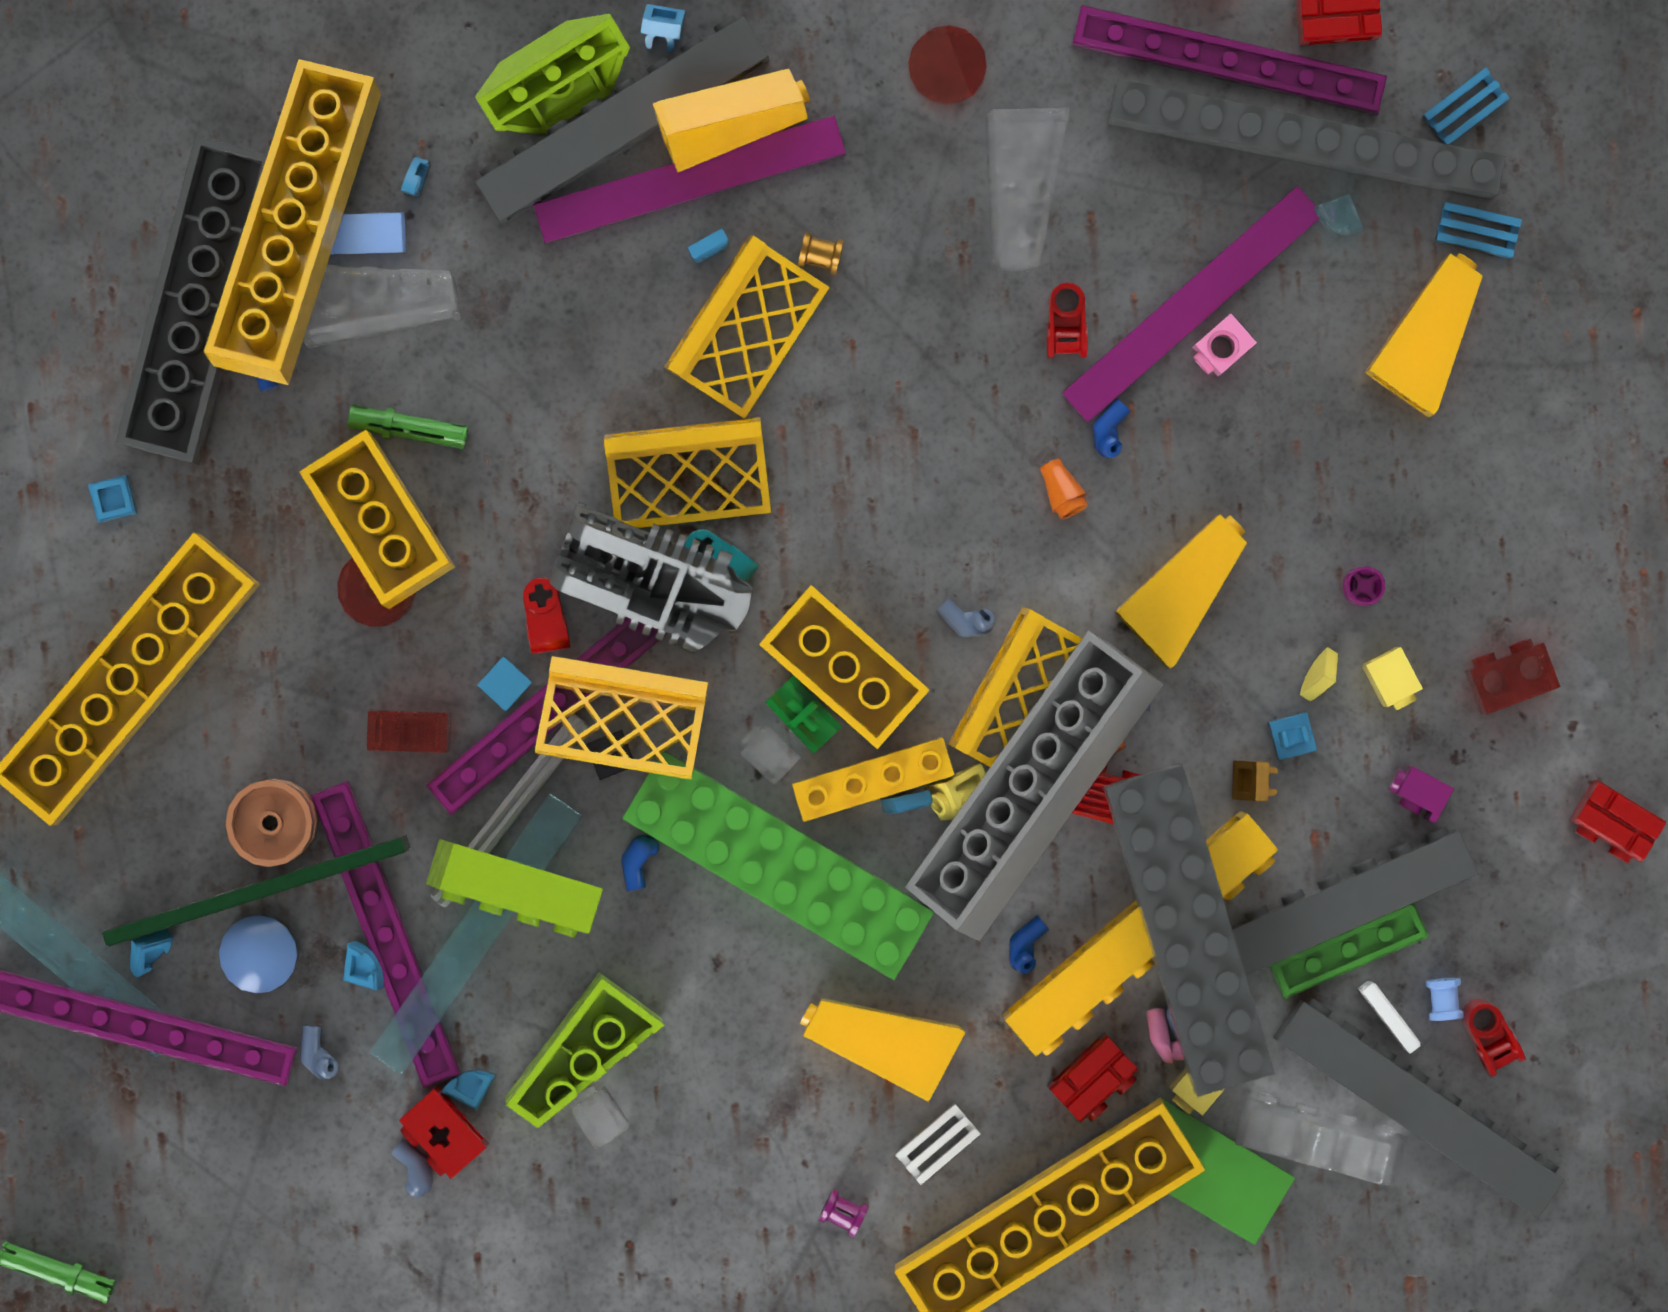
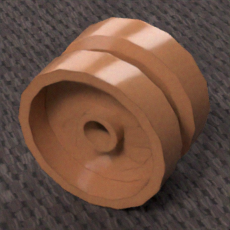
M274 778L252 783L237 793L228 807L225 826L229 842L239 856L254 865L273 867L292 862L308 851L317 837L319 817L313 800L305 789L292 781ZM274 816L278 821L277 828L272 830V826L266 827L265 818Z

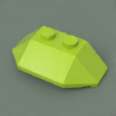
M610 14L568 20L500 61L475 98L496 131L508 130L545 135L547 133L546 130L563 119L568 121L579 114L580 109L598 98L601 100L611 94L621 71L624 57L627 56L630 47Z

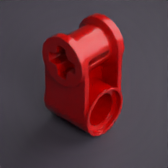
M1061 283L1049 294L1046 329L1047 358H1054L1055 354H1079L1081 358H1087L1088 332L1085 316V295L1082 289L1074 283ZM1061 290H1070L1076 295L1077 306L1073 311L1065 312L1058 308L1056 296ZM1069 338H1074V339H1076L1075 342H1059V341H1058V339H1069Z
M538 577L531 580L523 591V601L527 617L526 628L531 654L571 648L559 590L550 584L548 578ZM537 584H543L544 590H551L552 597L546 600V606H540L538 600H531L530 594L536 591Z
M1474 999L1464 1006L1462 1010L1464 1012V1018H1462L1463 1025L1475 1046V1051L1483 1067L1491 1078L1497 1075L1498 1069L1515 1060L1519 1062L1526 1060V1056L1517 1038L1496 1006L1485 999ZM1489 1009L1491 1013L1489 1024L1483 1028H1476L1473 1022L1475 1014L1479 1010Z

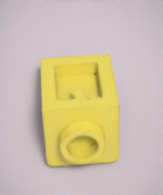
M981 763L972 764L954 774L955 776H951L944 781L932 782L926 786V789L930 790L933 803H930L941 821L953 820L985 776L986 773Z

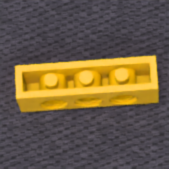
M940 737L794 782L792 787L803 822L955 775L944 739Z

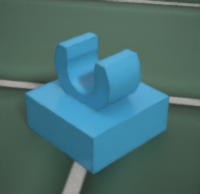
M647 4L641 25V33L647 34L645 38L646 48L651 49L654 37L660 36L667 39V52H672L676 39H680L686 10Z
M1307 712L1268 722L1278 760L1317 751Z

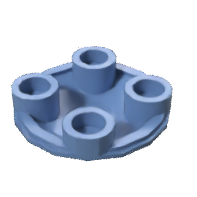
M262 914L245 917L233 924L223 936L219 950L221 968L228 980L239 989L252 993L270 992L283 985L293 973L299 957L296 942L288 928L278 920Z

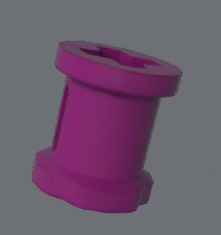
M833 1189L821 1211L818 1221L822 1223L829 1221L847 1230L848 1236L854 1238L869 1206L864 1203L859 1206L839 1196V1191ZM836 1209H838V1210H840V1211H842V1212H844V1213L850 1215L851 1218L848 1217V1216H846V1215H844V1214H842V1213H840V1212H838V1211H836Z

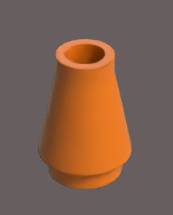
M1060 458L1054 459L1040 467L1052 512L1057 513L1061 520L1074 516L1088 507L1085 499L1088 494L1063 465Z

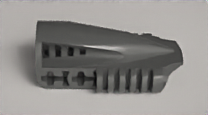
M579 502L549 579L550 584L555 589L617 613L618 617L615 623L621 626L624 618L628 617L632 619L629 629L634 631L638 622L645 624L642 634L649 636L651 628L654 627L658 629L655 639L660 641L663 640L665 632L672 634L669 644L676 646L679 637L685 639L682 649L692 653L709 644L719 633L734 631L739 628L748 613L753 587L739 578L735 570L729 566L733 554L720 550L716 559L711 557L714 548L711 545L707 544L704 553L697 551L700 545L698 540L694 539L691 547L688 548L684 546L687 538L685 535L680 534L677 543L670 541L674 532L667 529L662 538L657 536L660 528L659 525L653 523L649 533L625 524L614 517L588 509L586 504ZM569 551L576 554L574 560L567 558ZM582 559L590 560L589 565L581 563ZM597 564L605 567L604 570L596 568Z

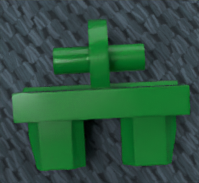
M794 675L765 702L813 754L842 728Z

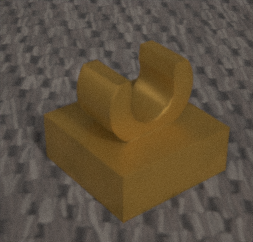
M1233 760L1232 800L1268 801V796H1275L1277 794V789L1269 788V774H1278V769L1269 766V762Z

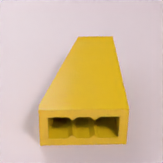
M788 68L653 103V108L666 148L677 172H681L808 119L805 104L810 102V97L803 81L795 82Z
M1451 253L1444 257L1364 372L1427 417L1433 416L1439 409L1483 277L1475 271L1478 265L1461 253H1458L1456 257Z
M1221 514L1216 515L1114 611L1167 669H1171L1178 662L1247 544L1241 537L1245 530L1230 515L1226 519Z
M821 998L818 1005L810 1003L800 1024L806 1026L803 1032V1036L928 1102L966 1033L965 1029L958 1025Z

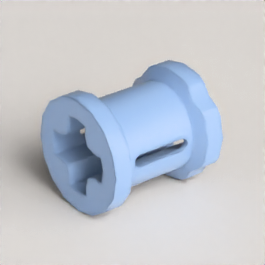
M1461 978L1426 980V987L1430 988L1432 1012L1429 1013L1430 1021L1464 1018V1012L1459 1010L1458 986L1461 985Z

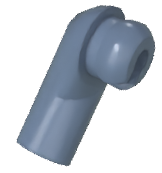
M950 598L936 611L961 637L984 636L991 632L995 625V616L991 611L981 609L980 611L963 613Z
M302 1025L300 1051L302 1064L319 1079L326 1080L335 1077L339 1070V1064L337 1060L321 1047L322 1026Z
M402 1139L391 1155L407 1166L408 1183L405 1185L406 1191L410 1196L419 1198L431 1189L433 1183L432 1168L426 1161V1155Z

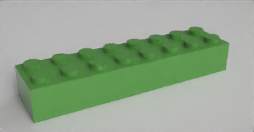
M666 750L661 753L669 765L686 766V762ZM696 768L693 769L692 780L649 773L622 818L893 980L897 977L935 913L925 904Z

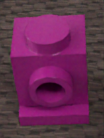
M1407 765L1404 771L1397 770L1389 784L1388 790L1401 797L1398 803L1400 806L1417 815H1420L1422 809L1427 811L1424 819L1436 823L1454 788L1413 766Z

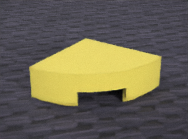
M1327 647L1316 658L1303 681L1300 696L1311 702L1336 683L1338 653Z

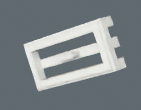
M1367 980L1357 988L1404 1051L1411 1054L1421 1046V1042L1374 982Z
M954 1103L895 1153V1156L905 1165L918 1183L922 1185L976 1139L980 1132ZM955 1115L959 1121L911 1161L907 1155ZM964 1127L968 1130L966 1135L921 1172L917 1168Z

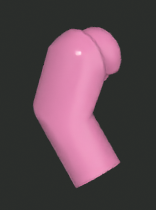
M1163 1008L1148 1010L1146 1014L1150 1041L1161 1059L1169 1064H1173V1061L1184 1060L1179 1041L1170 1042L1166 1010Z

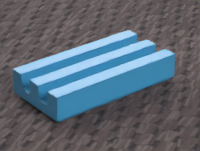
M1487 67L1422 116L1442 143L1450 145L1510 99L1506 92L1504 93L1501 90L1497 80L1491 77ZM1483 80L1487 87L1438 123L1434 117ZM1492 93L1496 97L1492 103L1450 135H1447L1443 130Z
M1444 202L1435 241L1512 259L1522 219ZM1453 213L1508 226L1510 229L1509 232L1449 219V215ZM1449 227L1507 241L1504 248L1445 234L1446 228Z

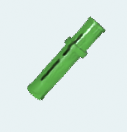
M352 404L350 408L347 426L351 430H367L372 433L382 434L383 439L390 440L391 436L459 448L460 450L465 448L469 427L468 425L396 413L394 408L388 407L386 411L356 406V404Z
M4 1241L1 1246L3 1250H0V1266L65 1288V1293L74 1295L76 1292L99 1300L104 1304H108L110 1300L109 1295L112 1296L116 1280L86 1271L83 1268L84 1265L75 1263L72 1266L10 1244L7 1241Z

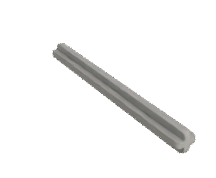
M576 714L571 715L567 719L578 735L588 729L587 722ZM563 725L549 742V745L562 746L573 738ZM540 754L472 840L468 848L490 854L564 758ZM435 888L431 893L432 899L443 907L449 906L452 901L441 898L443 890Z

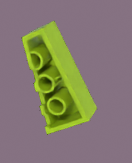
M439 839L426 880L427 885L443 890L441 896L443 899L464 905L467 897L480 901V910L499 916L502 915L503 909L517 912L516 921L539 927L541 920L555 924L553 932L576 938L578 931L590 933L603 888L442 839Z
M599 972L504 1097L506 1106L533 1126L539 1128L574 1100L581 1091L606 1074L607 1070L624 1056L627 1057L638 1048L640 1043L665 1026L662 1018Z

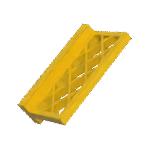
M749 235L664 365V368L745 419L830 287L768 247L766 243L754 235ZM766 256L779 264L783 281L761 285L758 268ZM786 269L798 277L788 279ZM754 276L756 286L746 288L750 280ZM805 281L817 289L808 304L793 305L789 284ZM784 285L788 308L767 312L762 289ZM757 291L761 314L740 318L737 307L739 297L743 293ZM804 309L799 319L796 320L795 311ZM733 310L734 319L725 321L730 311ZM789 312L792 330L786 337L772 339L768 317ZM762 318L767 341L745 345L741 322ZM736 324L740 347L718 351L715 335L719 328ZM711 342L713 352L703 354ZM783 342L775 354L774 344ZM768 345L771 358L770 364L765 370L751 372L747 350ZM741 351L746 374L724 378L720 355ZM714 357L718 380L703 383L690 374L699 360ZM762 375L754 387L752 377ZM747 378L750 395L742 407L728 399L725 383ZM720 384L722 395L709 386Z
M760 417L606 434L604 436L613 516L625 524L636 528L652 527L653 523L661 526L771 513ZM755 444L757 460L746 472L732 461L730 456L738 446ZM731 447L726 455L717 449ZM710 449L722 459L709 476L690 463L700 450ZM692 451L687 459L679 454ZM671 454L683 463L670 480H667L651 467L660 455ZM653 456L648 463L639 457ZM632 458L643 467V470L632 484L629 485L617 475L615 460ZM725 463L743 475V478L731 493H728L712 480ZM686 467L704 480L691 498L673 484ZM757 467L760 482L751 476ZM647 471L665 484V487L653 502L634 489ZM749 480L761 490L762 505L745 506L734 496L744 483ZM618 483L626 489L621 497L619 496ZM708 484L726 497L717 510L707 511L695 502ZM669 488L687 502L682 510L675 515H667L656 506ZM630 493L648 506L639 519L622 520L621 504ZM730 501L737 506L736 508L724 509ZM690 506H693L695 509L699 511L686 513ZM652 510L660 515L646 518Z
M1022 606L948 744L991 767L1000 754L987 757L977 751L984 736L999 732L1004 749L1008 744L1004 730L1021 725L1028 716L1023 695L1042 689L1045 692L1053 681L1047 682L1042 660L1062 655L1065 664L1069 658L1068 653L1074 651L1083 638L1046 619L1035 611ZM1043 627H1046L1056 633L1060 649L1040 655L1036 640ZM1064 638L1075 643V645L1066 647ZM1032 649L1034 657L1026 659ZM1036 663L1041 684L1021 690L1017 676L1023 666ZM1013 684L1015 692L1007 694ZM1017 697L1023 718L1002 724L999 714L1003 701ZM995 718L997 726L989 728Z
M552 656L535 753L692 780L707 699L708 682ZM555 689L572 690L580 701L562 713L553 701ZM582 692L591 693V694L588 695L587 697H584V695L582 694ZM601 695L612 697L619 707L603 719L598 716L590 705L592 701ZM621 699H627L630 701L624 704ZM639 702L650 703L658 715L640 726L629 709ZM659 705L668 706V708L663 711ZM585 707L596 723L578 735L567 718ZM679 708L695 711L693 724L680 733L668 718L670 714ZM551 710H553L557 717L549 721ZM624 714L635 730L617 741L606 727V724ZM663 720L674 737L656 748L645 731ZM561 722L573 738L562 746L545 744L547 731ZM601 729L612 745L601 753L591 752L582 740ZM691 734L690 744L688 745L684 738ZM637 736L642 738L651 751L640 760L629 758L622 749V746ZM679 742L688 754L686 766L669 765L661 753ZM578 744L581 750L573 749L572 747ZM617 751L620 756H614L610 754ZM656 757L659 763L650 762V760Z

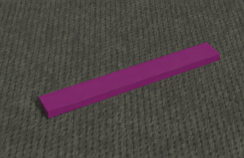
M1081 5L1072 42L1073 46L1376 116L1379 114L1387 75Z
M835 115L770 134L681 172H677L674 163L541 202L535 204L534 209L544 242L547 244L846 155Z
M1299 186L1295 187L1061 394L1088 423L1323 216L1322 212Z
M626 617L622 626L616 625L576 660L627 669L660 641L655 639L658 629L652 627L649 636L642 634L645 624L638 622L634 631L629 629L632 619ZM547 684L426 785L450 815L456 813L536 745ZM555 689L553 701L562 713L580 701L572 690ZM582 692V694L584 695V697H587L588 695L591 694V693ZM551 710L549 721L557 717L553 710ZM562 722L547 731V735L562 724Z
M349 781L311 795L334 857L373 845ZM380 861L341 873L369 949L374 953L381 965L384 988L422 1087L426 1088L461 1074Z
M0 970V1012L281 1086H288L298 1047Z

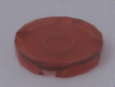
M951 25L934 27L922 35L912 47L908 62L910 78L918 92L930 101L944 105L961 103L972 97L983 84L987 70L985 51L978 39L966 29Z
M353 558L342 568L337 582L338 599L344 611L356 622L370 627L389 626L400 620L412 608L416 593L390 609L384 607Z

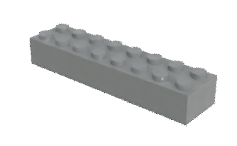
M1088 630L905 888L956 931L980 941L1164 684L1113 645Z

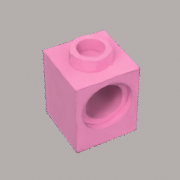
M1229 314L1192 347L1197 352L1193 359L1206 374L1209 375L1213 371L1219 376L1257 342L1232 314ZM1223 337L1230 342L1232 351L1229 357L1219 358L1213 354L1211 343L1214 338Z

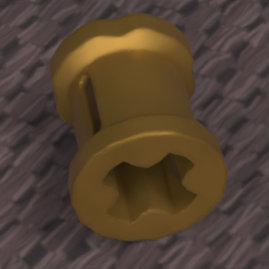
M806 231L798 266L804 267L806 264L827 268L831 274L836 275L844 240L838 239L836 242L819 239L812 237V233Z

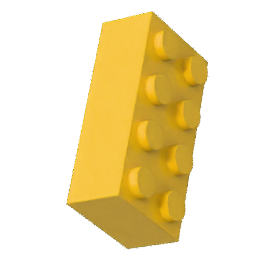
M364 430L299 471L384 607L392 608L455 568V565L377 440L369 431Z
M812 585L759 643L763 649L877 749L930 690Z

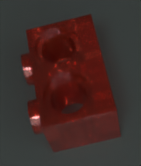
M1531 638L1510 645L1511 653L1496 658L1495 653L1491 652L1472 660L1474 667L1464 671L1481 714L1493 713L1561 687L1545 643L1533 644ZM1526 657H1532L1538 663V673L1532 679L1525 678L1520 671L1521 662ZM1492 670L1496 671L1502 679L1501 687L1495 693L1488 692L1483 685L1484 676Z
M368 711L367 750L448 753L451 747L452 713Z

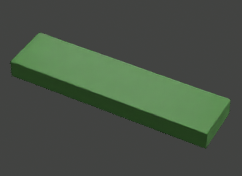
M1412 903L1270 965V968L1283 998L1286 999L1425 939L1429 935L1415 903Z

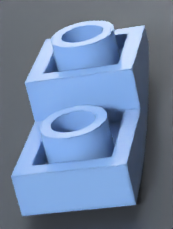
M405 212L343 214L331 254L406 252Z

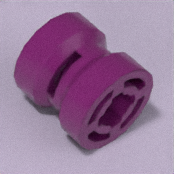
M1369 566L1350 570L1342 581V592L1345 598L1351 604L1357 606L1372 605L1378 602L1384 595L1386 588L1385 579L1377 569Z

